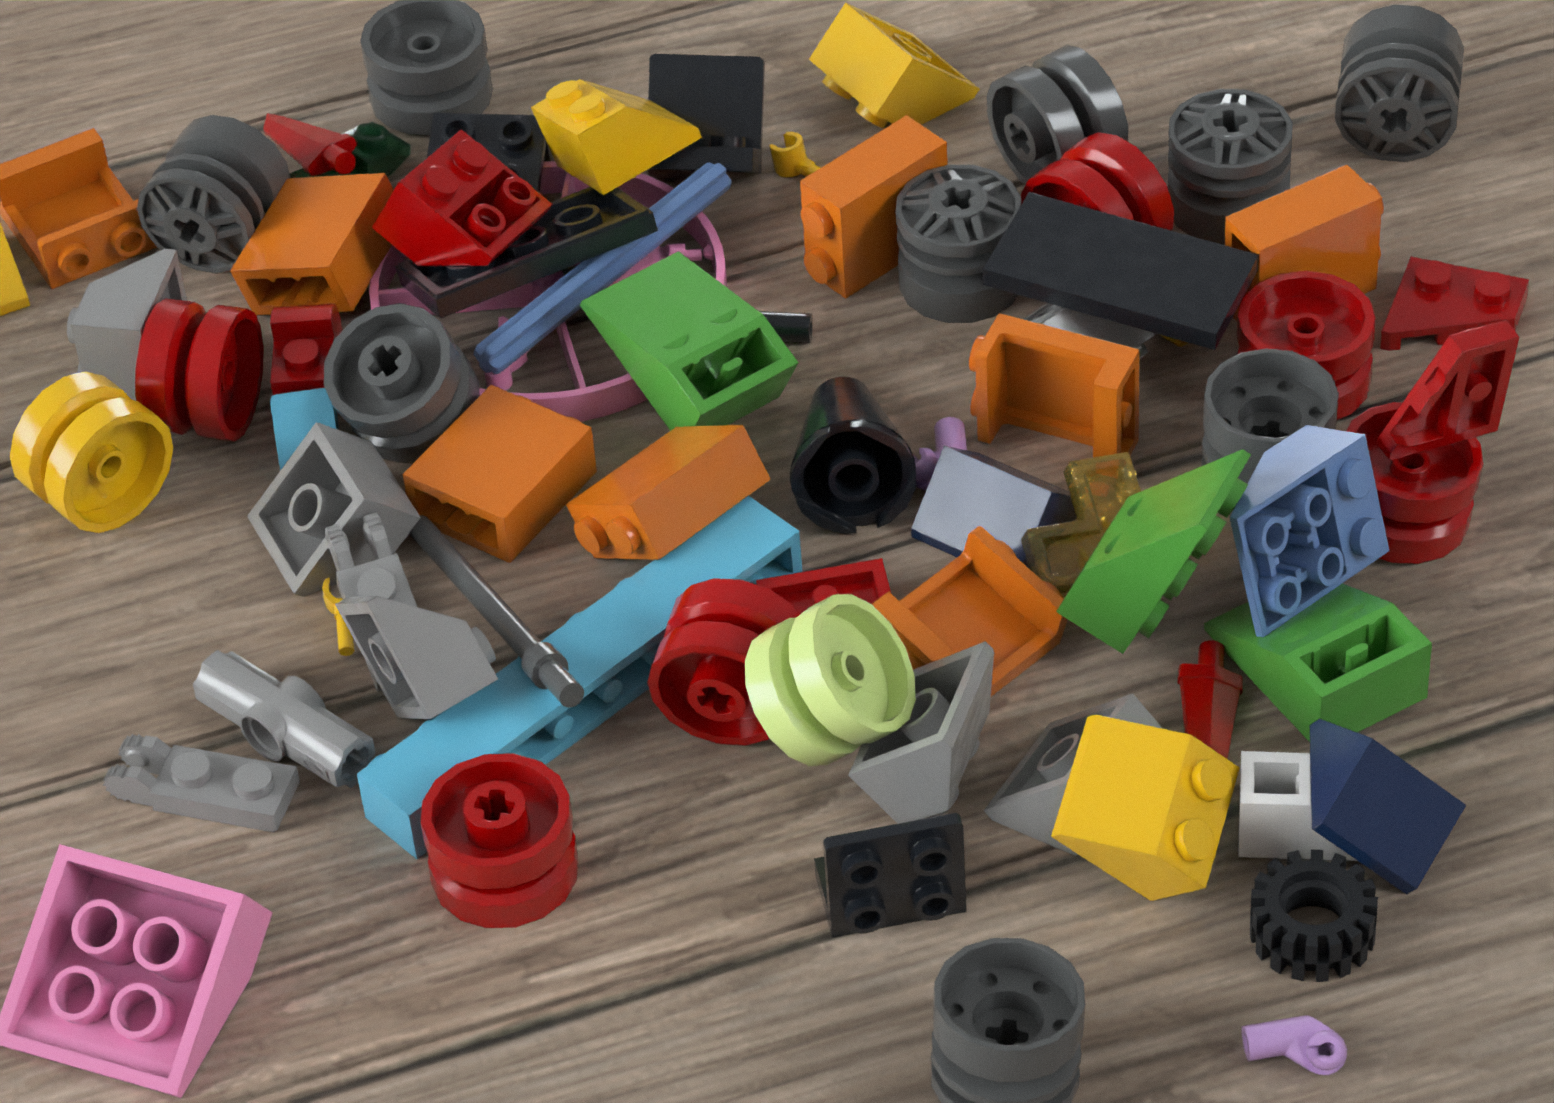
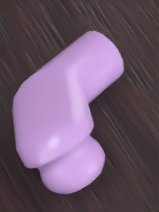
M955 417L940 419L934 426L936 451L933 452L929 448H919L920 460L913 454L916 464L917 488L927 489L944 445L967 450L965 425L960 419Z
M1309 1015L1242 1026V1041L1248 1061L1284 1055L1312 1073L1330 1075L1337 1072L1344 1065L1347 1058V1047L1344 1040L1331 1028Z

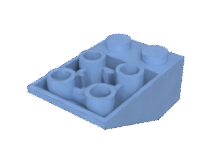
M1305 425L1263 453L1247 483L1246 490L1229 517L1256 636L1265 637L1389 552L1365 434Z

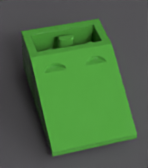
M679 251L582 300L580 303L583 311L670 431L675 427L717 426L733 423L779 398L799 363L761 312Z
M1243 449L1129 496L1105 531L1056 612L1124 654L1138 632L1149 639L1170 606L1162 601L1161 597L1164 596L1170 601L1174 596L1177 598L1198 565L1189 559V556L1191 555L1198 560L1202 554L1205 556L1226 524L1225 520L1216 515L1217 512L1227 518L1246 490L1248 484L1240 480L1238 476L1251 454Z
M1343 583L1265 637H1259L1255 634L1248 602L1204 623V630L1214 641L1224 645L1225 653L1309 742L1310 724L1318 719L1358 733L1428 697L1432 643L1392 602Z

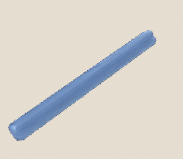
M712 163L704 164L649 208L654 214L657 232L582 261L477 344L474 349V356L479 361V367L486 373L500 374L581 309L580 303L582 300L606 289L727 192L731 187L732 181L726 174V168L720 163L715 165Z

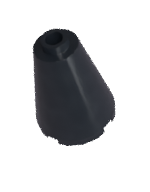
M835 377L822 383L813 394L790 467V484L802 514L816 525L842 534L857 533L856 526H867L876 523L877 528L891 523L907 508L916 489V464L910 447L868 387L863 382L852 377Z

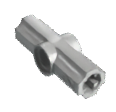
M216 650L202 662L199 675L193 683L196 699L240 726L249 744L264 758L279 762L284 756H288L335 787L346 785L352 788L358 783L357 773L367 767L376 754L373 738L329 712L323 700L311 685L296 676H288L281 682L232 651L222 653Z

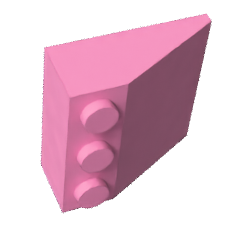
M59 844L0 1014V1046L182 1098L252 976L273 912L238 892Z

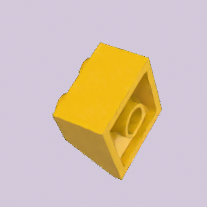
M846 2L809 58L814 65L826 74L822 80L826 87L847 100H851L852 97L859 102L855 111L867 121L880 128H884L887 122L893 124L906 115L922 125L974 99L980 90L914 34Z
M582 79L565 81L552 87L547 92L544 100L531 107L556 165L602 195L607 194L702 138L698 127L648 99Z
M1101 715L1089 716L1086 719L1051 837L1150 901L1205 889L1240 767L1190 734Z

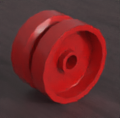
M1097 132L1083 138L1067 150L1061 160L1048 164L1028 179L1021 192V205L1028 193L1031 192L1170 231L1173 229L1174 206L1168 187L1155 165L1136 146L1113 134Z
M1313 271L1280 273L1259 282L1243 297L1237 317V340L1239 344L1237 354L1268 348L1293 351L1315 360L1332 375L1339 392L1337 420L1352 414L1367 399L1371 385L1373 366L1371 350L1374 343L1376 319L1371 301L1355 284L1333 274Z
M167 298L157 303L146 321L139 343L135 368L136 401L156 414L169 427L171 434L184 435L194 427L197 435L207 439L235 442L244 436L255 413L263 376L264 345L261 325L255 312L242 307L216 305L206 313L204 307L196 302Z
M1392 402L1371 407L1351 420L1346 431L1366 435L1389 546V552L1379 559L1391 563L1420 564L1443 558L1461 545L1469 528L1474 507L1473 497L1479 486L1484 464L1481 444L1474 437L1389 461L1377 444L1378 437L1403 402Z
M714 578L691 585L676 598L664 638L659 644L651 666L647 683L654 704L670 722L690 735L717 744L742 746L769 740L770 738L754 714L746 689L745 659L752 640L788 618L798 617L800 615L790 602L772 590L744 580Z
M514 753L484 754L457 763L434 781L422 800L420 823L424 845L428 852L431 884L441 906L460 921L483 928H516L544 918L565 902L577 881L578 852L575 834L572 830L573 816L570 796L561 777L541 761Z

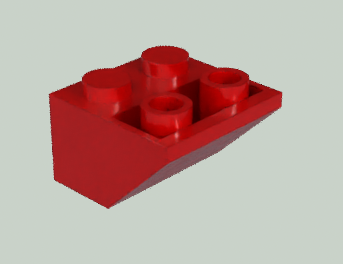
M461 129L398 182L372 228L418 266H488L549 211L552 203L537 192L527 181L520 178L493 156L482 144L475 141Z

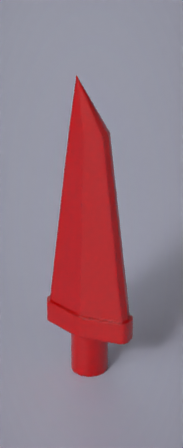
M267 113L263 127L264 133L296 160L306 173L317 176L334 170L340 174H348L354 169L356 160L351 153L357 146L354 137L346 133L340 134L284 116Z
M1208 640L1199 645L1198 664L1183 663L1178 668L1177 683L1180 685L1184 733L1194 736L1228 759L1239 697L1243 692V676L1224 668V645L1218 641Z

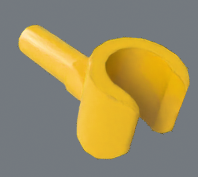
M791 131L783 134L786 148H779L774 144L769 145L775 172L781 177H794L800 174L807 177L821 168L814 161L807 158L803 138L797 132Z
M330 577L324 580L322 586L325 606L334 614L336 620L338 652L342 656H349L355 651L354 638L335 606L336 603L343 599L336 598L331 594Z

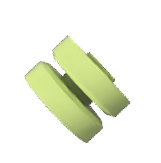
M852 594L832 595L809 607L798 617L788 618L765 630L752 640L745 659V684L754 714L768 737L787 756L808 766L828 765L851 754L862 744L873 743L897 731L910 720L916 701L915 674L906 647L892 624L872 604Z

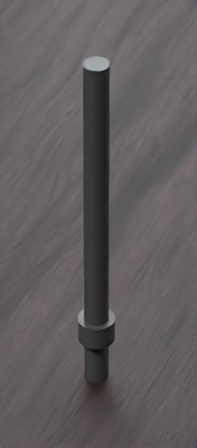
M419 515L421 518L410 531V536L522 659L521 666L524 673L537 687L549 689L563 706L574 707L578 705L584 697V689L568 672L569 666L566 658L551 643L541 642L428 517Z

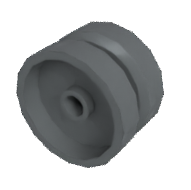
M399 0L377 11L364 25L360 43L364 65L368 73L367 86L370 103L375 117L387 127L410 135H430L434 113L482 114L489 106L493 86L490 66L486 59L488 49L485 27L479 13L465 2L458 0Z
M1065 45L1033 62L1032 67L1025 65L991 82L986 98L987 117L993 138L1005 162L1025 185L1028 179L1048 164L1061 160L1067 150L1097 132L1113 134L1128 141V122L1118 92L1098 61L1082 48Z
M401 303L376 307L355 318L334 339L324 362V387L333 407L350 424L357 437L371 441L381 457L400 463L415 462L479 397V380L470 361L462 350L455 345L451 335L441 321L420 307Z

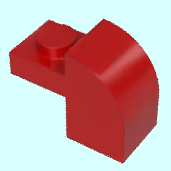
M336 304L273 308L270 317L273 337L270 381L272 394L325 388L324 362L334 339L343 331Z

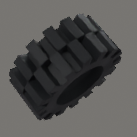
M1311 849L1310 860L1304 861L1301 859L1299 850L1287 853V866H1284L1275 858L1267 864V874L1261 871L1255 878L1254 889L1251 891L1250 939L1251 943L1256 942V954L1261 960L1271 956L1270 968L1279 974L1282 973L1287 965L1291 966V979L1304 981L1305 971H1315L1316 982L1328 981L1329 969L1333 968L1340 978L1351 974V962L1361 967L1367 960L1368 950L1372 951L1375 944L1378 897H1375L1376 886L1372 878L1364 881L1365 870L1357 863L1346 870V857L1338 853L1334 854L1331 862L1323 861V850ZM1316 906L1328 909L1340 918L1327 924L1311 925L1293 919L1288 913L1300 907Z

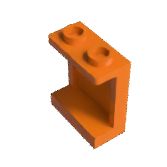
M94 128L0 164V215L51 290L157 248L141 225L137 211L139 199L133 201L109 168L103 140Z
M999 313L985 336H977L969 357V369L976 372V387L971 399L970 412L972 416L977 417L978 441L991 444L1003 424H1011L1093 446V475L1117 481L1139 441L1140 349Z
M978 526L968 534L965 548L960 556L899 601L888 591L872 603L894 627L906 647L913 670L986 641L994 649L991 697L1060 644L1068 620L1056 612L1064 600L1060 591L1051 583L1040 579L1017 558L1010 546L1003 541L996 540L981 526Z

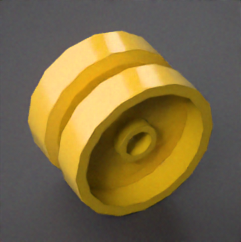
M85 371L62 377L42 390L27 407L13 433L10 460L14 476L27 489L45 503L54 507L63 517L80 530L101 533L120 528L141 514L155 498L170 471L174 447L169 427L156 414L140 402L132 400L121 388L105 376Z

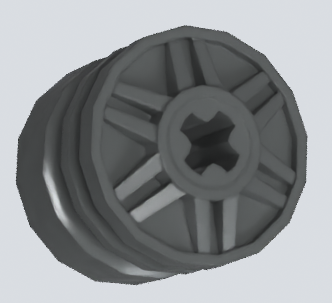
M1394 4L1375 9L1354 22L1344 39L1341 73L1336 96L1335 121L1343 138L1359 152L1383 161H1412L1428 157L1445 146L1456 130L1464 46L1457 29L1440 14L1420 6Z
M1217 89L1200 93L1178 106L1170 117L1168 135V190L1174 206L1175 226L1189 236L1225 245L1226 216L1290 189L1293 122L1283 106L1266 95L1245 89Z
M217 115L194 119L181 132L168 151L165 161L154 171L152 178L141 190L137 205L141 225L159 249L177 250L179 263L194 270L211 273L229 271L287 178H290L287 162L272 141L256 128L235 118Z
M945 165L926 170L906 183L897 196L896 225L897 243L899 245V290L907 305L924 317L941 322L973 323L994 317L1014 303L1018 294L983 285V268L1021 206V196L1010 180L994 170L976 165Z
M1268 348L1242 352L1220 363L1208 377L1204 394V436L1201 466L1243 449L1250 453L1251 456L1238 478L1248 483L1263 453L1305 425L1336 429L1339 392L1332 375L1315 360L1293 351Z
M990 938L963 947L944 962L934 982L931 1086L941 1103L1072 1102L1079 1087L1080 1042L1083 1037L1085 1017L1084 982L1072 963L1049 946L1022 938Z

